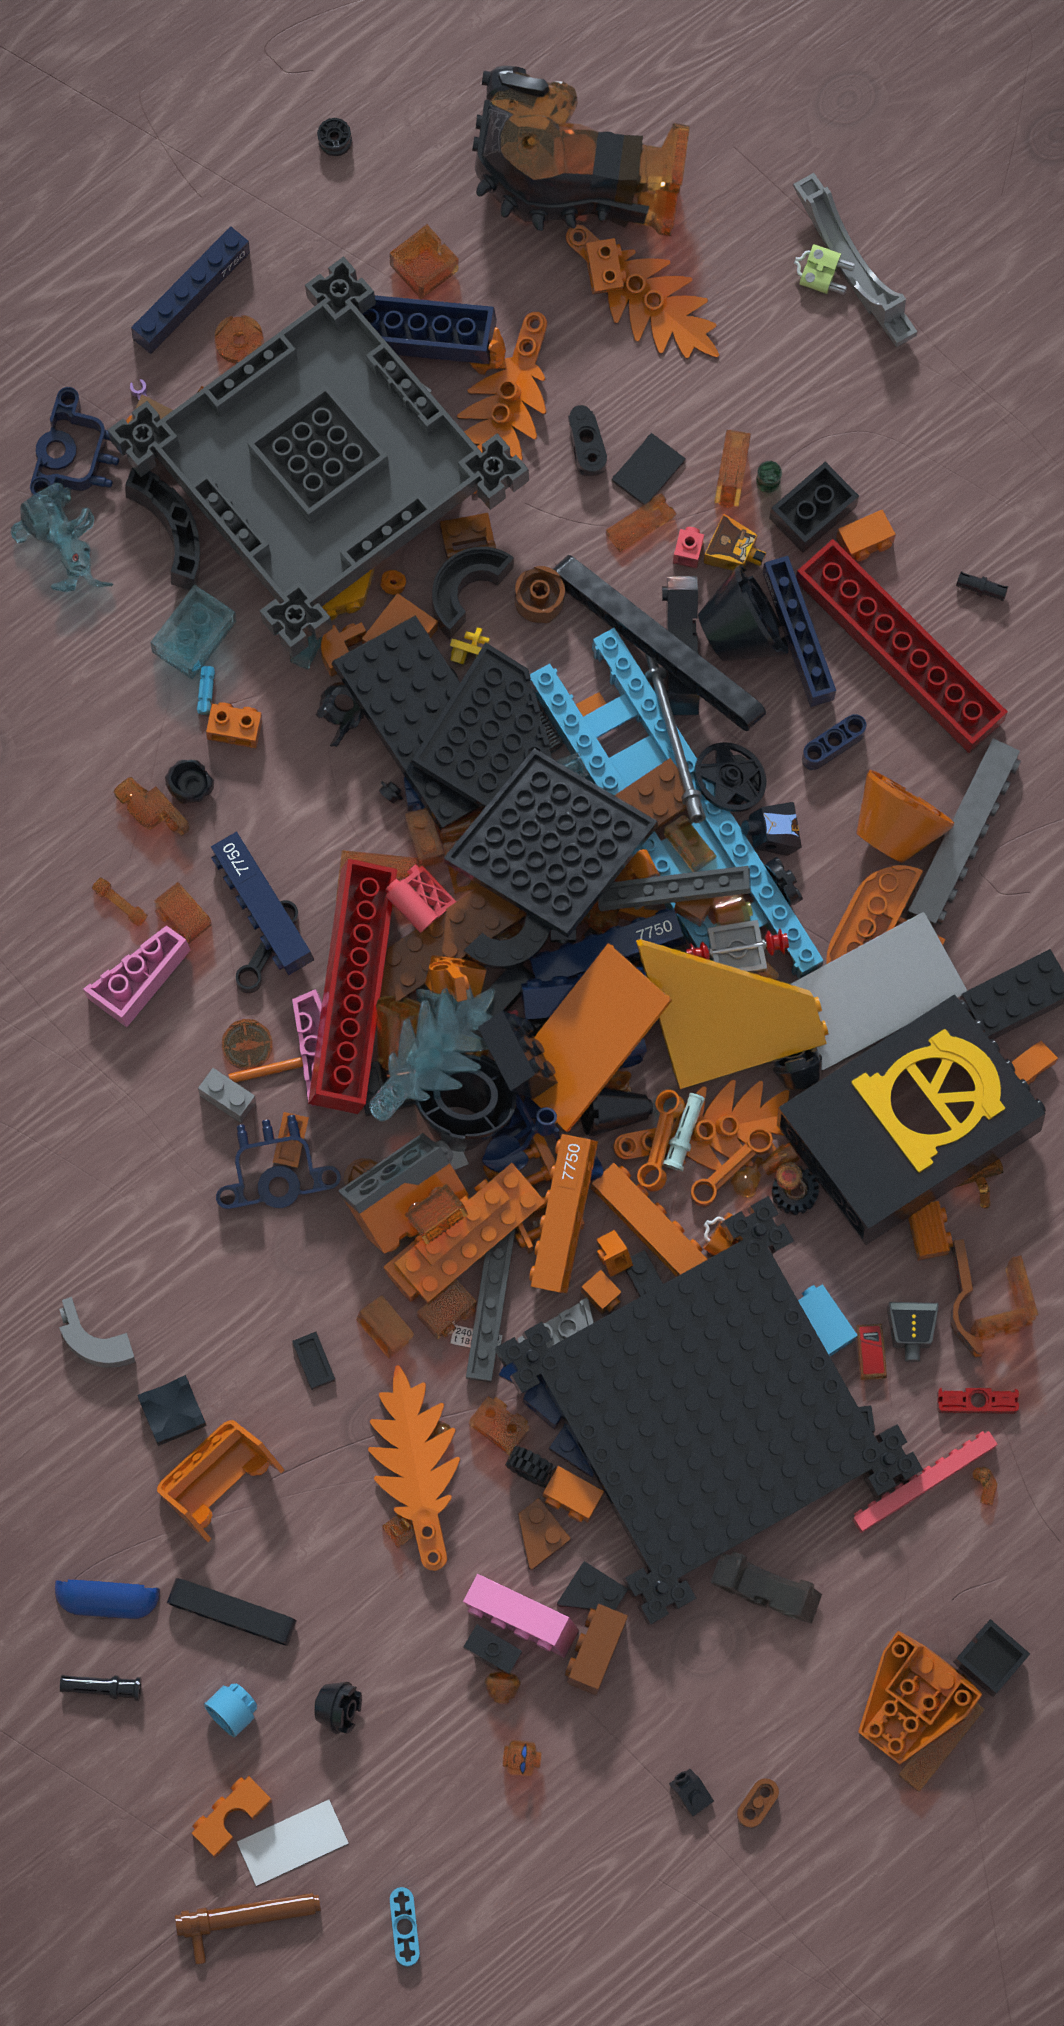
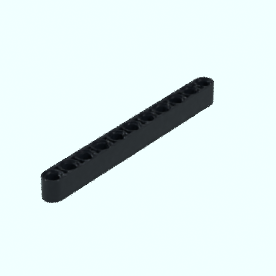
M567 555L553 568L560 575L567 593L609 626L615 628L618 633L744 731H749L766 715L765 708L758 700L573 556Z

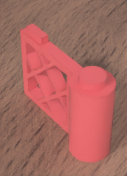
M415 864L407 871L409 874L407 878L401 881L395 879L386 888L389 892L386 897L422 933L456 901L423 866L419 868ZM425 892H428L430 894V897L426 896Z

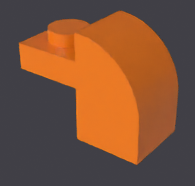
M362 622L357 625L354 623L349 624L340 633L334 624L332 629L323 635L321 656L330 677L337 674L332 666L333 660L348 653V647L362 641L363 636L366 634V629Z

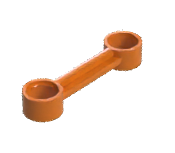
M673 1090L662 1091L656 1098L655 1105L660 1115L648 1163L642 1165L637 1173L639 1183L651 1192L662 1189L666 1183L667 1176L662 1166L674 1118L679 1117L685 1107L684 1100ZM671 1097H676L677 1104L674 1109L665 1112L663 1110L665 1101ZM652 1170H658V1179L652 1184H646V1175Z
M764 1127L752 1129L747 1136V1143L708 1179H699L692 1185L691 1198L693 1202L701 1207L711 1205L716 1199L718 1189L755 1155L766 1154L771 1149L773 1137L770 1131ZM758 1132L766 1134L769 1139L768 1146L764 1149L754 1148L750 1144L753 1134ZM702 1184L710 1186L713 1189V1195L710 1200L699 1201L694 1193L696 1187Z

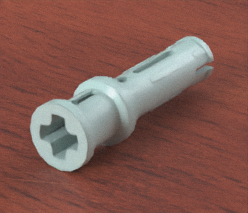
M695 1093L689 1094L675 1137L669 1141L670 1148L663 1166L683 1172L684 1167L682 1165L687 1151L691 1150L689 1142L705 1101L703 1096Z

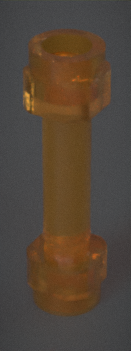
M100 877L93 884L92 889L101 898L105 896L128 915V920L139 927L146 920L148 915L140 907H133L111 889L112 886L107 880Z

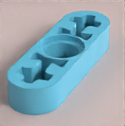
M399 1887L390 1895L395 1956L399 1964L410 1967L417 1963L420 1955L414 1897L409 1889ZM402 1892L405 1897L410 1899V1901L405 1902V1910H411L412 1915L402 1914L395 1917V1911L400 1912L399 1903H394V1899L398 1898V1893ZM402 1919L409 1920L413 1926L412 1931L407 1935H402L397 1931V1924ZM414 1937L415 1942H409L410 1951H415V1955L411 1956V1961L406 1962L405 1957H400V1953L404 1952V1942L398 1944L397 1939L406 1940Z

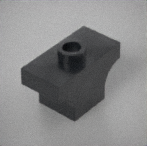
M478 1624L463 1646L464 1649L474 1655V1658L494 1670H500L508 1675L522 1654V1650Z

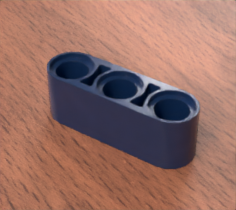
M852 714L810 741L803 750V765L809 770H817L860 742L864 737L867 727L865 719L861 715ZM856 725L861 731L854 733L848 727ZM835 738L840 742V745L832 746L828 740ZM816 752L820 758L813 760L807 754Z

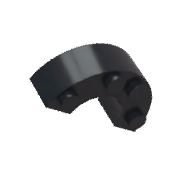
M472 547L454 554L440 567L432 588V609L434 618L438 621V627L448 639H451L466 622V611L458 600L462 589L468 584L479 580L489 581L498 586L514 568L513 556L492 547Z
M525 912V925L518 935L508 940L499 941L481 933L464 949V954L472 961L488 968L508 969L517 967L536 956L547 941L551 928Z

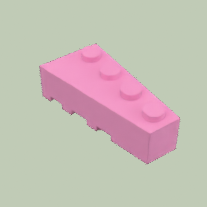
M165 926L140 945L141 948L133 954H128L121 960L122 962L109 971L108 969L104 972L101 978L92 985L89 984L83 988L91 1002L125 1027L129 1026L191 951L187 940L168 926Z
M316 989L292 999L308 1100L322 1008V999Z

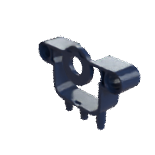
M64 387L59 390L50 417L51 429L42 435L36 444L38 460L30 483V491L33 501L39 506H46L52 502L57 486L75 491L87 490L92 485L111 488L113 481L97 476V471L100 463L116 466L119 464V458L103 453L106 440L111 441L108 430H105L104 424L100 419L79 413L81 407L79 394L72 387ZM66 399L74 400V403L70 405L63 404ZM59 420H67L71 424L95 429L101 433L90 471L83 478H72L60 474H42L43 467L51 470H60L73 463L76 457L77 447L74 439L66 432L55 430L56 423ZM53 442H60L65 446L66 451L62 457L52 458L47 454V447ZM40 488L48 490L45 494L36 493Z
M295 1115L287 1117L290 1136L278 1139L274 1138L270 1120H263L262 1131L264 1141L249 1144L245 1125H237L240 1149L235 1156V1164L239 1183L221 1187L217 1191L216 1201L220 1207L225 1209L265 1202L274 1208H284L291 1205L298 1195L335 1188L340 1183L341 1174L334 1166L313 1168L309 1145L300 1137ZM289 1140L301 1142L306 1151L310 1175L314 1179L313 1188L300 1190L298 1176L290 1168L273 1166L268 1168L258 1181L260 1198L248 1201L244 1196L245 1184L240 1164L242 1152L248 1148ZM332 1170L336 1173L337 1180L334 1184L328 1185L323 1182L322 1174L324 1171ZM275 1177H283L288 1181V1193L282 1197H276L270 1193L269 1184ZM224 1190L234 1192L235 1200L232 1204L222 1202L221 1194Z

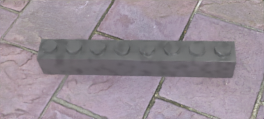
M994 738L992 739L952 820L954 821V826L946 833L908 910L906 918L911 919L924 912L933 929L936 924L942 925L947 911L943 909L947 902H953L958 892L954 887L958 880L963 882L969 869L965 867L968 858L974 859L979 849V846L975 844L979 837L984 839L990 825L986 821L989 815L995 816L1000 806V803L996 801L1000 794L1005 796L1011 782L1007 781L1010 772L1015 774L1021 763V760L1017 759L1020 753L1019 750Z

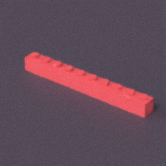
M984 1431L980 1432L975 1436L977 1439L974 1441H966L962 1444L963 1448L952 1450L948 1453L949 1457L938 1459L933 1467L927 1466L919 1476L913 1475L905 1485L903 1483L899 1484L891 1494L890 1492L885 1493L881 1496L882 1499L876 1502L874 1500L867 1505L868 1508L866 1510L860 1509L854 1513L855 1517H853L852 1521L860 1533H863L994 1449L998 1444L989 1431L986 1433Z

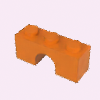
M250 1776L245 1780L242 1777L238 1779L230 1788L233 1792L226 1799L223 1796L220 1797L211 1807L214 1811L207 1818L204 1815L201 1816L192 1826L195 1829L192 1835L214 1858L234 1840L233 1836L225 1829V1819L231 1812L243 1811L254 1820L272 1802V1799Z

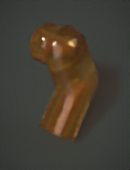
M977 1467L973 1471V1478L978 1482L980 1481L983 1486L980 1503L992 1506L997 1489V1481L990 1469L987 1467Z

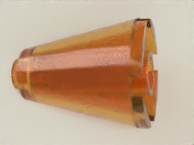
M396 996L378 998L376 1004L378 1062L382 1064L384 1069L397 1070V1068L403 1066L427 1016L426 1007L412 999L404 998V1001L400 1002L395 1001Z

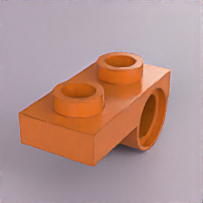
M449 958L429 965L431 986L434 993H450L457 1002L467 1000L466 990H469V982L467 976L460 972L458 966H455Z

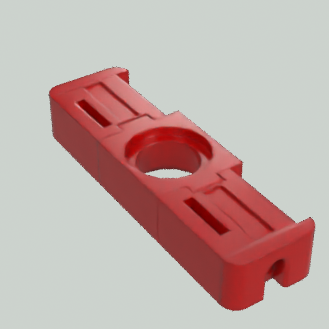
M940 1388L937 1392V1410L939 1413L1015 1414L1019 1410V1391L1016 1388L1013 1392L992 1391V1388H965L964 1392H942V1388ZM974 1394H981L985 1398V1405L978 1408L972 1405L971 1397Z

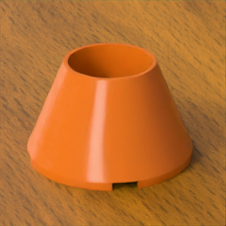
M870 769L866 775L856 834L867 843L889 857L903 863L952 829L954 821L922 798L905 790L906 788Z

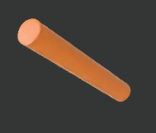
M302 1057L230 1073L228 1076L229 1079L237 1083L303 1067Z

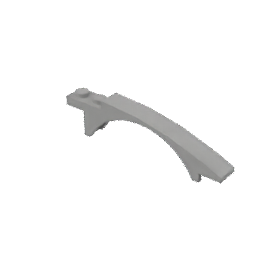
M814 173L794 183L793 187L827 249L841 253L840 259L855 263L853 271L840 268L868 313H873L896 347L916 337L918 331L904 313L906 298L903 294L894 292L882 283L861 257L843 225L829 188H824Z

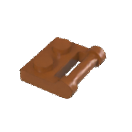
M488 513L440 521L447 560L454 554L464 550H454L453 546L486 540L485 545L474 547L496 548Z

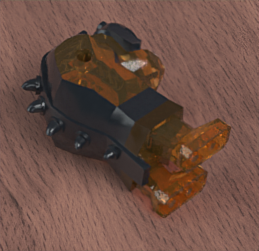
M504 65L498 66L492 71H483L482 85L486 86L487 93L482 115L477 114L475 129L480 130L479 137L474 136L472 151L477 152L475 172L480 179L476 189L477 196L482 197L487 192L492 193L501 204L500 213L502 217L507 218L512 213L524 222H532L538 231L544 230V222L548 220H563L568 227L575 229L578 216L594 214L598 216L600 222H604L607 219L624 228L629 222L651 226L659 235L671 236L675 221L678 193L680 194V186H682L689 125L674 123L661 148L647 146L642 143L643 136L598 132L582 124L569 123L578 105L575 88L565 82L555 81L549 83L544 79L532 78L526 74V69L516 66Z

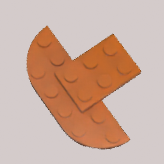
M895 865L876 871L868 876L854 893L830 941L826 964L907 921L900 916L923 870L912 866ZM938 936L943 945L946 939Z

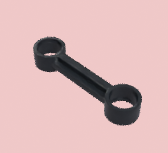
M288 900L280 901L283 907H289L294 910L295 915L292 922L295 925L298 921L296 905ZM262 941L249 964L240 967L236 972V984L242 992L253 993L261 986V971L273 952L272 948L267 950ZM246 971H252L257 975L258 981L253 986H243L239 981L240 975Z

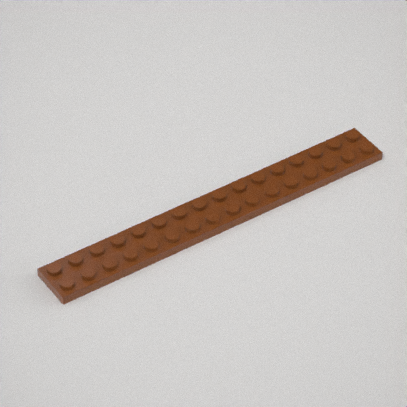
M671 758L614 795L658 821L656 829L687 809L681 799L685 791L679 770ZM479 886L446 909L447 911L422 933L415 929L387 948L377 1018L426 985L425 980L432 955L465 959L467 956L464 954V949L481 933H484L491 939H495L526 918L525 912L485 887Z

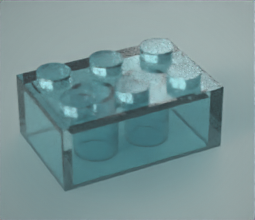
M194 585L150 642L152 653L193 680L235 625L236 613Z

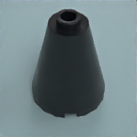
M604 1087L580 1117L584 1133L589 1136H596L645 1121L653 1112V1104L646 1094Z

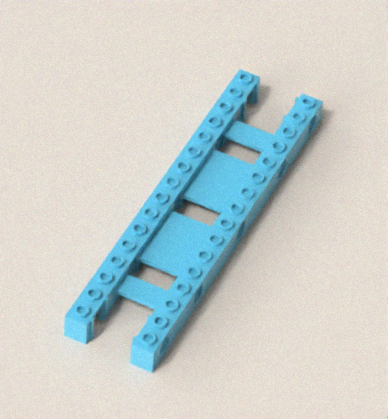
M612 628L593 639L592 650L595 660L598 659L599 662L603 659L606 660L610 668V684H614L621 695L620 697L583 717L573 701L574 696L572 694L569 695L557 676V669H553L550 663L531 673L530 682L537 701L562 741H564L565 746L585 778L609 793L616 795L669 758L672 759L676 766L677 763L657 694L616 629ZM635 717L638 723L641 722L649 736L609 758L597 738ZM677 728L694 789L699 791L694 778V766L697 758ZM702 779L706 789L714 796V785ZM702 795L701 804L706 815L704 821L692 823L662 841L654 831L639 849L648 850L660 876L749 866L751 893L748 894L753 903L714 925L708 915L699 927L677 914L684 937L689 945L692 943L694 948L700 947L703 941L709 950L708 928L758 920L759 928L766 926L772 935H777L779 929H781L782 934L787 933L789 942L787 950L793 960L792 974H796L798 979L822 967L824 961L747 837L742 834L740 826L730 811L714 806ZM674 902L664 903L669 910L675 908L676 903Z

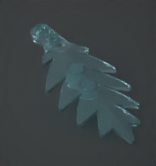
M469 986V990H466L467 1000L457 1002L455 1009L448 989H443L438 1001L435 1021L428 1000L422 1001L416 1037L410 1019L404 1020L400 1034L398 1059L395 1053L389 1055L390 1078L370 1101L371 1113L377 1120L386 1121L391 1118L407 1097L420 1101L429 1099L430 1096L422 1090L445 1091L462 1087L460 1082L443 1072H470L481 1068L479 1064L458 1052H476L489 1049L485 1040L471 1031L479 1030L478 1026L493 1017L486 1013V1010L493 1000L494 989L487 990L474 997Z

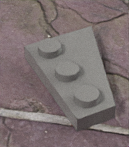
M588 1297L570 1309L561 1312L548 1322L543 1323L552 1338V1341L546 1344L548 1348L593 1324ZM523 1336L517 1339L518 1344L524 1341Z

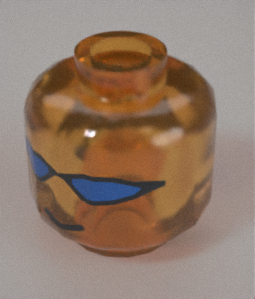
M512 1740L509 1746H504L502 1767H506L509 1774L531 1776L535 1768H540L541 1752H536V1744L534 1742Z

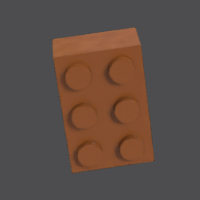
M598 1604L596 1610L591 1608L584 1626L588 1628L586 1634H580L575 1647V1651L578 1652L577 1658L571 1657L565 1671V1676L569 1677L567 1684L595 1696L597 1695L628 1615Z

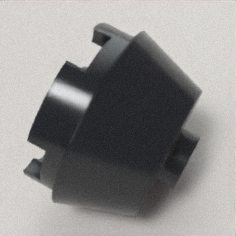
M817 1047L773 1060L775 1066L773 1071L786 1089L804 1090L821 1079L822 1055L818 1053Z
M350 1682L325 1684L315 1700L314 1715L316 1721L335 1734L340 1732L350 1733L355 1727V1724L351 1723L355 1711H361L362 1693L356 1691L357 1687L352 1686Z

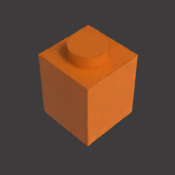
M602 1270L598 1271L581 1287V1293L588 1297V1300L601 1314L606 1310L609 1312L613 1311L621 1303L619 1298L622 1292Z

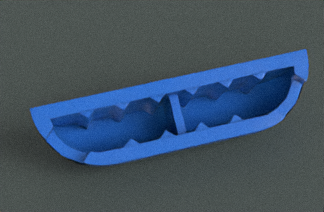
M70 1579L68 1582L55 1581V1596L60 1606L71 1614L124 1619L142 1618L151 1613L156 1607L160 1596V1589L144 1588L145 1585Z

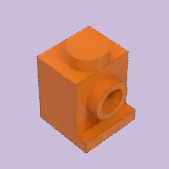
M615 1230L596 1239L597 1245L600 1248L596 1251L602 1264H605L610 1277L633 1266L629 1251Z

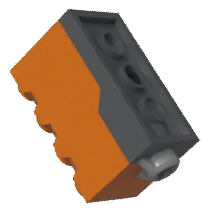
M424 1133L338 1190L367 1239L384 1254L397 1249L400 1245V1240L406 1235L408 1237L417 1235L421 1231V1225L425 1222H435L442 1216V1211L448 1206L455 1208V1204L465 1195L469 1196L451 1166L453 1152L449 1146L442 1140L435 1143Z

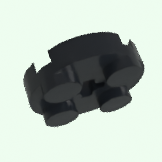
M778 857L768 861L764 866L789 906L802 901L801 893L794 886L797 880L790 870L785 872L784 866Z

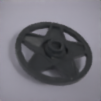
M729 742L712 744L701 752L695 762L694 778L699 791L706 800L720 809L731 812L746 811L754 807L765 793L767 781L762 764L752 752L738 744ZM731 750L741 753L749 760L737 761ZM715 751L716 763L702 764L705 756ZM757 772L760 780L758 792L749 781ZM702 779L715 785L714 796L706 789ZM734 795L748 802L741 805L727 804Z

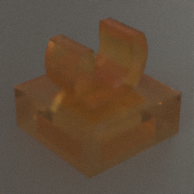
M396 1515L382 1526L397 1549L415 1536L413 1523L400 1515Z

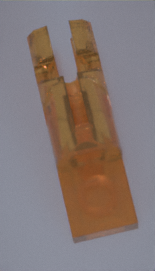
M129 777L114 789L113 792L116 798L122 804L127 803V810L143 827L151 830L166 818L165 823L172 832L178 831L183 836L190 830L188 821L156 786L148 792L132 777Z

